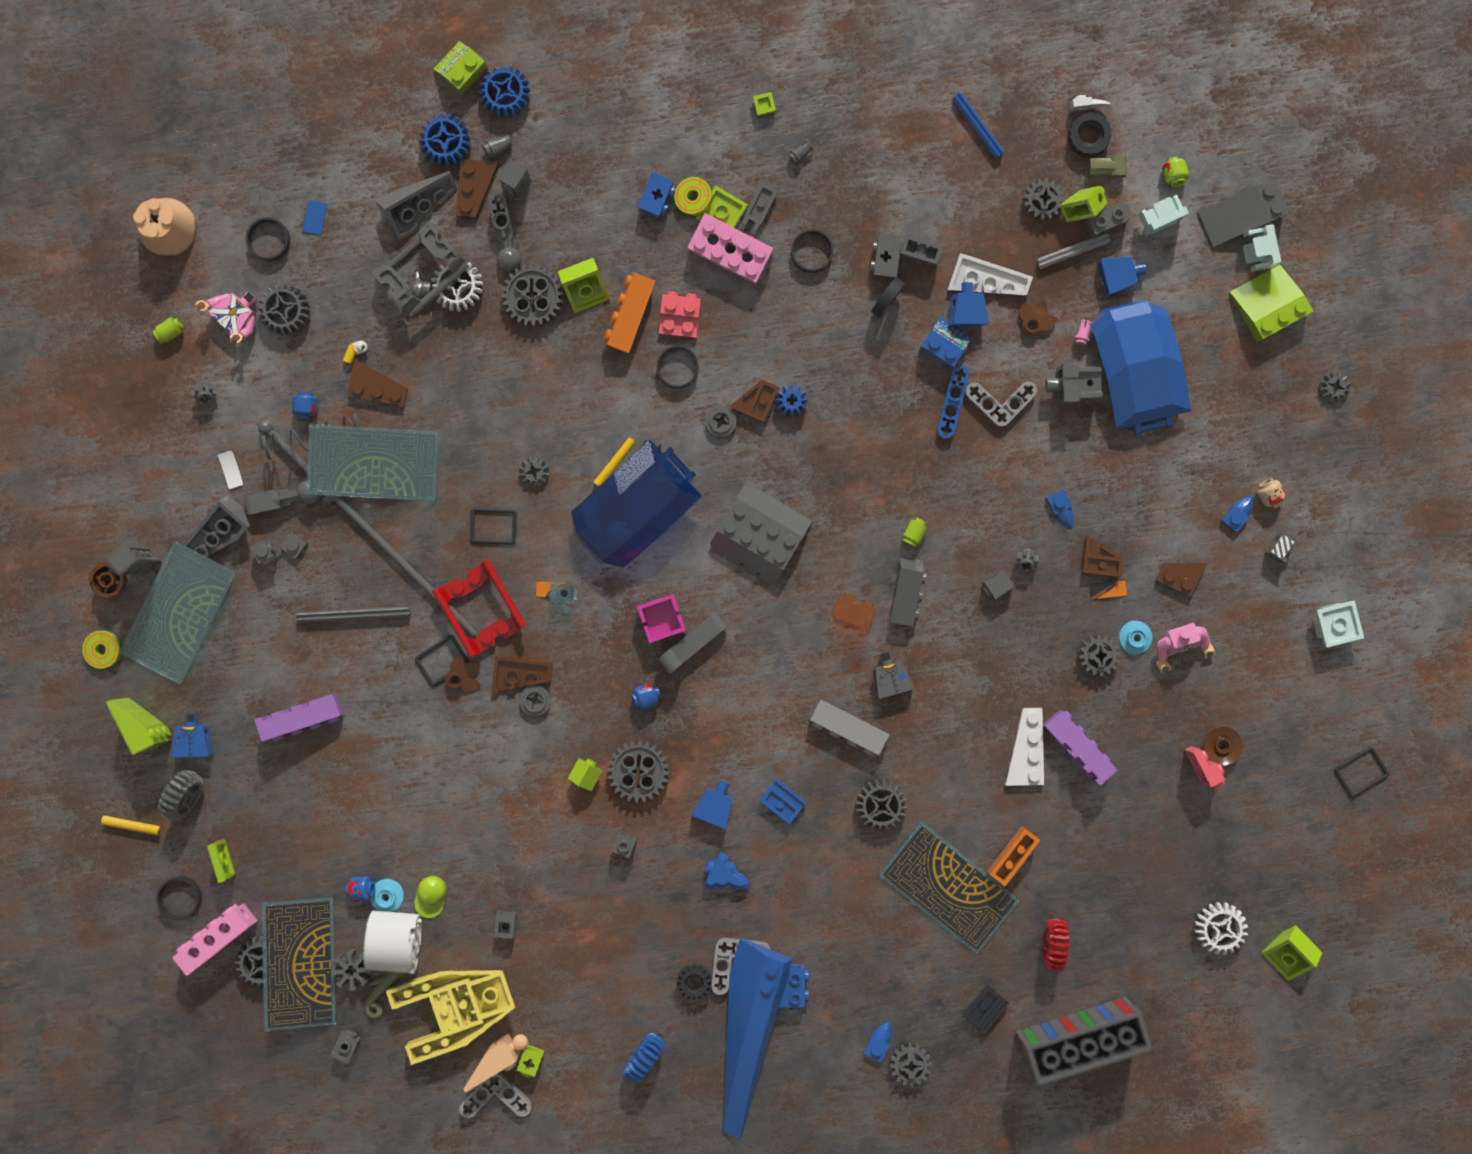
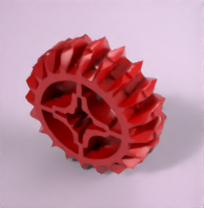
M1050 919L1045 925L1042 949L1043 965L1046 970H1051L1052 972L1062 971L1067 965L1070 933L1068 923L1065 920Z

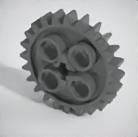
M532 264L529 265V269L522 265L521 272L516 268L515 276L509 274L511 281L505 280L508 287H502L506 294L501 295V297L507 299L502 304L503 306H509L506 312H513L511 318L515 319L518 317L517 322L519 324L524 320L525 326L532 322L533 327H535L536 322L539 321L541 326H543L544 319L550 322L549 316L556 317L554 311L561 310L557 305L563 304L559 297L564 296V293L558 292V290L563 288L562 285H556L559 282V278L552 279L554 272L552 271L547 274V267L541 271L539 264L536 269L533 268ZM531 279H534L533 290L537 295L534 296L535 312H532L531 310L532 300L528 296L532 293L530 285ZM541 281L547 283L546 288L543 290L537 289V284ZM521 282H526L528 284L527 288L523 291L518 290V285ZM541 300H545L548 303L544 309L538 308V303ZM522 301L528 302V307L525 310L519 309V304Z
M632 740L630 747L624 743V750L618 747L619 754H612L615 761L609 760L608 762L613 765V767L607 768V771L612 772L608 779L614 780L610 786H617L614 792L621 791V798L628 795V801H630L632 797H635V802L637 803L641 797L643 802H645L646 796L652 800V793L659 795L658 788H665L662 782H668V779L664 775H668L670 772L664 770V768L668 767L669 764L663 763L667 757H660L662 750L656 752V745L650 748L649 741L644 746L641 740H639L638 745H635V742ZM641 754L640 770H643L644 773L640 774L639 788H636L637 773L633 772V770L637 768V755ZM632 756L635 760L634 765L627 766L624 758ZM651 757L654 760V765L646 767L643 763L644 758ZM630 775L634 780L633 784L626 785L623 782V777ZM643 777H651L653 784L645 786L642 783Z

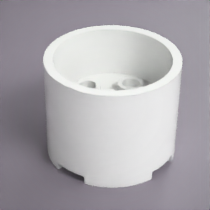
M371 912L364 946L366 970L415 973L419 960L416 956L419 953L422 935L420 914Z

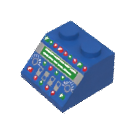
M940 317L923 342L920 350L949 369H952L972 337L955 326H947L948 321Z

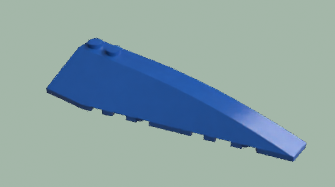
M744 938L739 940L729 977L723 1132L738 1139H741L793 961L790 957Z

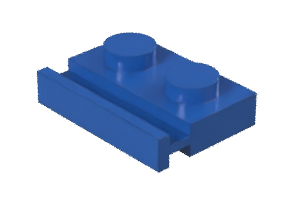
M777 778L759 799L760 802L788 824L793 821L807 803Z

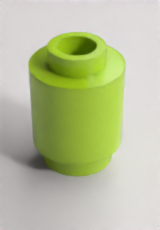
M170 317L156 326V329L153 331L156 339L163 344L164 342L168 343L183 333V325L178 318Z
M917 517L915 520L911 519L903 534V541L914 547L918 543L920 544L928 529L925 526L927 522Z

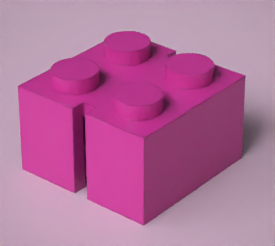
M674 594L637 606L642 623H648L647 626H644L649 643L686 631L682 615H677L676 611H679V607Z

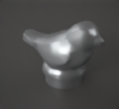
M416 271L415 279L409 286V292L421 300L433 290L431 288L433 283L422 281L419 272Z

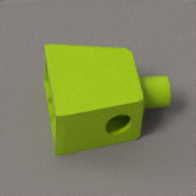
M1101 186L1083 189L1061 203L1060 208L1066 221L1070 222L1095 217L1107 204L1105 190Z

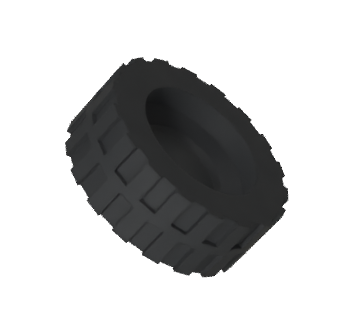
M1089 112L1088 114H1082L1080 117L1078 116L1068 130L1067 139L1069 140L1068 144L1071 146V150L1085 158H1092L1095 155L1101 154L1112 138L1110 123L1106 121L1104 116L1102 117L1098 113ZM1093 126L1097 129L1099 133L1097 142L1086 144L1081 140L1080 132L1084 127Z

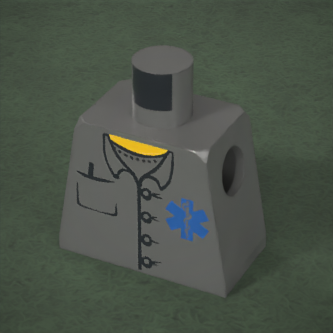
M890 651L879 654L882 665L874 667L877 697L880 699L913 690L914 686L901 660L893 662Z

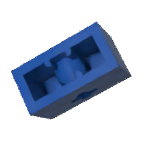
M652 172L638 205V211L659 220L662 215L665 216L669 206L666 204L668 198L673 197L676 189L673 180ZM660 193L661 198L655 200L654 195L657 196Z

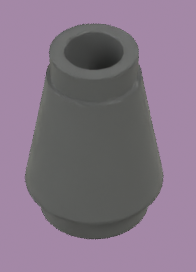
M506 135L488 140L482 146L487 157L495 159L511 147L512 142L509 136Z

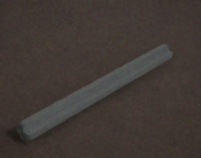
M410 607L297 612L296 622L409 617L411 610Z

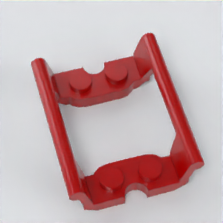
M489 559L484 560L479 566L468 571L467 579L461 581L456 578L446 585L432 590L433 595L470 658L496 645L495 641L498 636H503L506 639L527 626ZM490 578L511 612V618L500 619L481 630L475 639L467 638L448 603L455 597L461 598L484 585L486 579Z

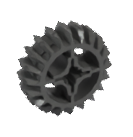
M282 283L281 289L279 285L275 284L274 291L269 287L267 289L268 295L262 293L265 300H259V303L263 307H258L257 310L263 313L258 316L260 319H264L262 324L264 326L268 325L267 329L269 331L274 329V333L277 335L281 331V334L286 336L288 330L289 334L292 335L294 334L293 328L300 331L301 329L298 325H306L303 319H309V316L305 314V312L311 311L310 308L305 307L309 304V301L304 300L306 295L301 293L299 288L294 290L292 284L287 288V285ZM283 295H291L297 302L287 303ZM276 299V305L271 308L273 301ZM283 306L287 307L285 309V313L281 312V310H283ZM298 310L296 317L292 320L293 312ZM272 316H281L285 324L275 323Z
M183 770L178 772L168 782L167 787H165L164 792L161 794L162 797L159 800L160 804L158 806L159 812L165 818L173 821L185 818L186 814L188 815L194 809L195 804L198 803L197 801L201 797L200 794L204 786L203 779L194 771Z
M875 779V786L872 787V784L868 782V790L865 787L861 788L865 794H857L862 801L858 800L855 802L856 805H861V807L856 809V812H863L859 815V819L861 820L866 817L863 824L866 826L871 822L870 829L873 830L875 825H877V830L881 831L882 825H884L885 830L888 831V824L895 828V820L898 823L902 822L898 816H906L904 812H901V809L906 810L908 808L906 805H902V803L907 802V798H900L904 795V791L897 793L900 788L899 785L892 788L893 782L889 781L888 785H886L885 779H882L881 785H879L878 780ZM877 790L889 791L883 797H877L873 794ZM893 796L897 800L895 813L889 808V803ZM868 797L874 802V807L869 815L866 811ZM874 799L878 802L884 800V805L889 811L882 808L880 810L877 809L879 806ZM880 813H886L890 816L886 820L874 819Z
M264 935L260 936L259 939L255 936L252 938V941L247 940L245 942L246 945L240 946L242 952H237L236 956L240 959L235 960V964L240 965L236 968V971H242L239 978L245 976V984L251 981V987H255L258 983V987L261 989L264 984L267 987V976L256 974L260 970L267 973V951L259 953L257 951L254 952L252 949L257 947L267 949V943ZM248 957L253 964L252 969L248 965ZM265 957L264 964L258 967L260 959Z

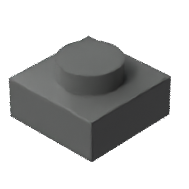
M291 532L280 548L297 559L308 543Z

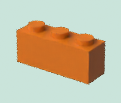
M1021 826L987 872L1006 886L1040 842V839Z

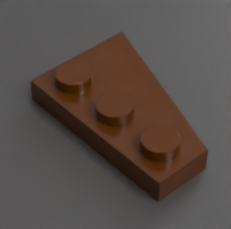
M460 159L456 214L458 218L477 219L488 187L499 165L498 161Z
M354 359L347 393L348 397L405 408L408 388Z
M496 654L491 693L550 682L553 661Z

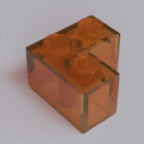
M846 592L844 595L839 594L831 616L864 630H869L877 611L873 607L874 603L863 599L862 602L854 600L855 596Z

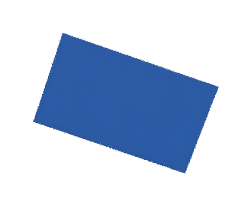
M308 200L302 232L321 235L327 203Z

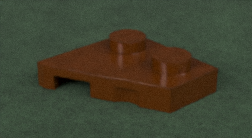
M761 380L733 403L730 408L764 423L779 387Z
M1086 536L1082 573L1120 578L1122 576L1123 558L1110 551L1106 546L1093 540L1092 537Z
M1163 563L1155 581L1188 597H1192L1207 564Z

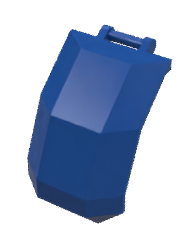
M1141 299L1103 308L1092 323L1091 330L1095 337L1106 374L1116 430L1132 426L1134 435H1139L1147 430L1164 426L1166 428L1172 427V416L1191 412L1182 357L1166 309ZM1164 418V419H1161V420H1157V421H1152V422H1148V423L1141 424V423H1143V422H1147V421H1151V420H1155V419Z

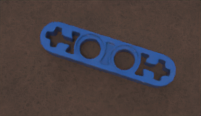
M964 366L955 367L950 375L937 427V434L942 439L952 437L956 429L969 377V372ZM959 370H962V374L965 375L959 382V384H963V387L958 384H952V381L957 382L958 376L955 373H958ZM953 388L960 390V397L957 399L950 396V390ZM947 407H954L956 410L954 417L946 415L945 410ZM943 418L948 421H954L953 424L949 423L948 429L951 430V433L943 435L944 432L941 431V428H944L946 425V421H942Z

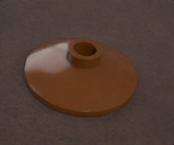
M1217 727L1211 730L1205 738L1204 751L1212 762L1220 765H1229L1234 763L1242 753V739L1232 728ZM1220 742L1224 743L1223 749H1220L1218 746Z

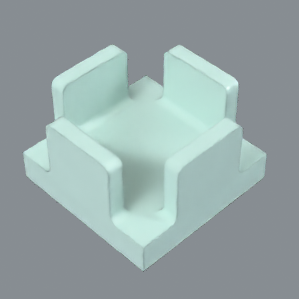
M1175 195L1172 198L1168 197L1155 203L1153 209L1143 210L1138 216L1144 227L1142 231L1145 237H1148L1181 221L1189 212L1186 206H1182L1178 196Z
M1273 224L1249 230L1243 234L1244 238L1256 236V238L1252 239L1251 244L1243 246L1246 264L1261 262V264L1252 266L1250 268L1251 272L1262 269L1268 270L1281 263Z
M1355 601L1336 603L1315 610L1317 619H1313L1316 635L1317 638H1322L1325 648L1364 638Z

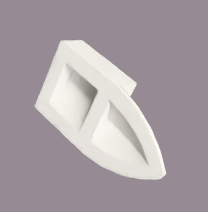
M1080 95L1071 101L1070 111L1095 109L1108 106L1110 103L1104 100L1092 99V97H1086V95Z

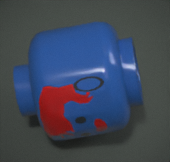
M298 392V395L293 396L292 413L297 415L299 420H310V417L317 415L318 399L313 396V393Z
M651 683L635 687L633 694H631L635 708H639L642 711L657 706L658 698L661 697L658 687H653Z
M367 876L352 877L345 886V893L352 902L369 901L376 891L374 881Z

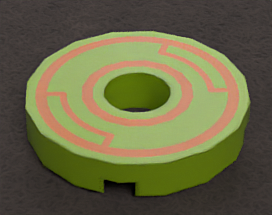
M699 177L684 179L679 183L674 194L675 203L680 211L691 216L705 212L709 208L713 197L710 186ZM691 193H698V198L696 200H689V195Z
M109 631L90 633L83 643L82 653L84 659L90 666L104 669L111 667L120 658V641ZM101 644L106 648L103 655L98 650Z

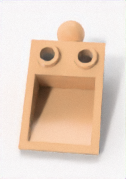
M508 1033L494 1041L464 1087L465 1093L503 1069L508 1071L513 1068L518 1061L519 1050H524L528 1045L527 1037L519 1034L512 1040Z

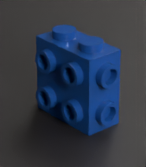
M791 965L778 1010H781L782 1007H789L790 1010H801V1007H805V1001H809V990H805V982H809V972L805 970L804 965Z

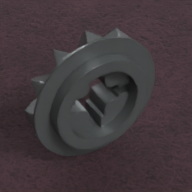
M1341 372L1326 374L1319 384L1322 397L1329 402H1340L1346 399L1350 393L1351 385L1347 379L1348 377L1341 374ZM1336 381H1338V387H1340L1341 390H1336L1334 392V388L1331 387L1330 384H1335Z
M717 406L711 409L706 416L707 429L713 435L719 437L731 434L736 426L735 414L725 406ZM725 414L724 421L729 425L722 424L721 427L717 429L718 422H716V420H714L713 418L720 419L721 416Z
M528 457L522 461L519 467V477L527 486L538 487L547 481L549 467L542 458ZM531 464L535 469H542L536 473V480L532 474H526L531 471Z
M539 685L529 686L521 693L520 706L529 715H541L550 706V695L545 688ZM538 693V699L543 703H537L533 709V702L527 698H534Z

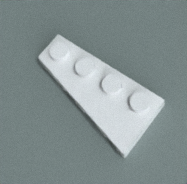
M960 253L947 290L962 291L961 283L973 282V292L1027 295L1033 277Z
M1022 708L1005 786L1044 785L1042 708Z

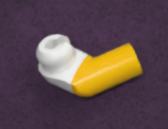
M364 341L351 343L347 348L343 361L352 364L355 355L367 351V344Z

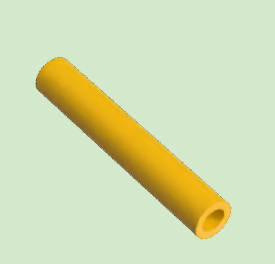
M630 437L626 440L594 480L595 484L599 487L602 486L636 444L634 440Z
M103 816L101 820V825L157 836L161 832V826L110 816Z

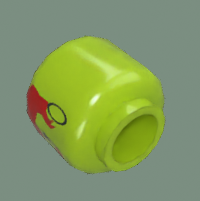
M1171 157L1162 166L1165 183L1172 187L1184 185L1189 178L1187 162L1184 159Z

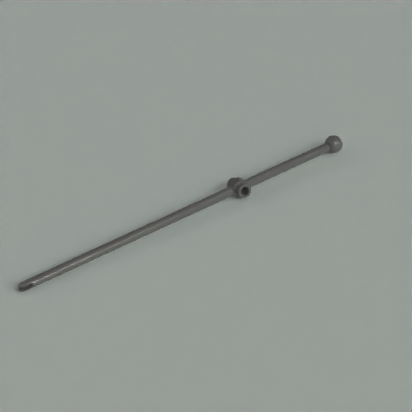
M267 420L261 422L258 426V431L262 435H268L271 439L272 434L275 433L286 452L289 453L290 446L273 430L272 423ZM274 436V442L281 448L276 437ZM291 449V453L288 456L311 478V467ZM324 491L325 494L322 496V499L330 505L333 501L336 502L437 602L432 593L434 588L341 497V492ZM448 603L460 626L469 635L476 637L478 632Z

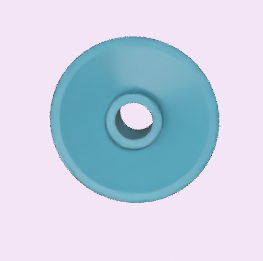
M1131 621L1121 628L1118 640L1125 652L1131 655H1140L1150 648L1153 636L1150 628L1145 623ZM1136 634L1139 636V640L1137 642L1134 640V636Z
M383 879L375 884V895L370 899L372 906L377 911H397L404 901V891L401 885L391 879ZM387 894L389 896V900H385L383 898V895Z

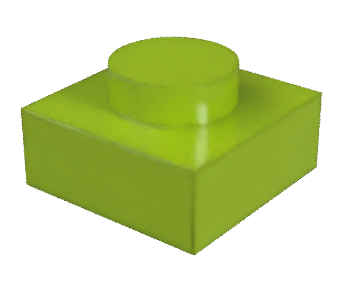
M771 92L753 96L757 117L776 112Z

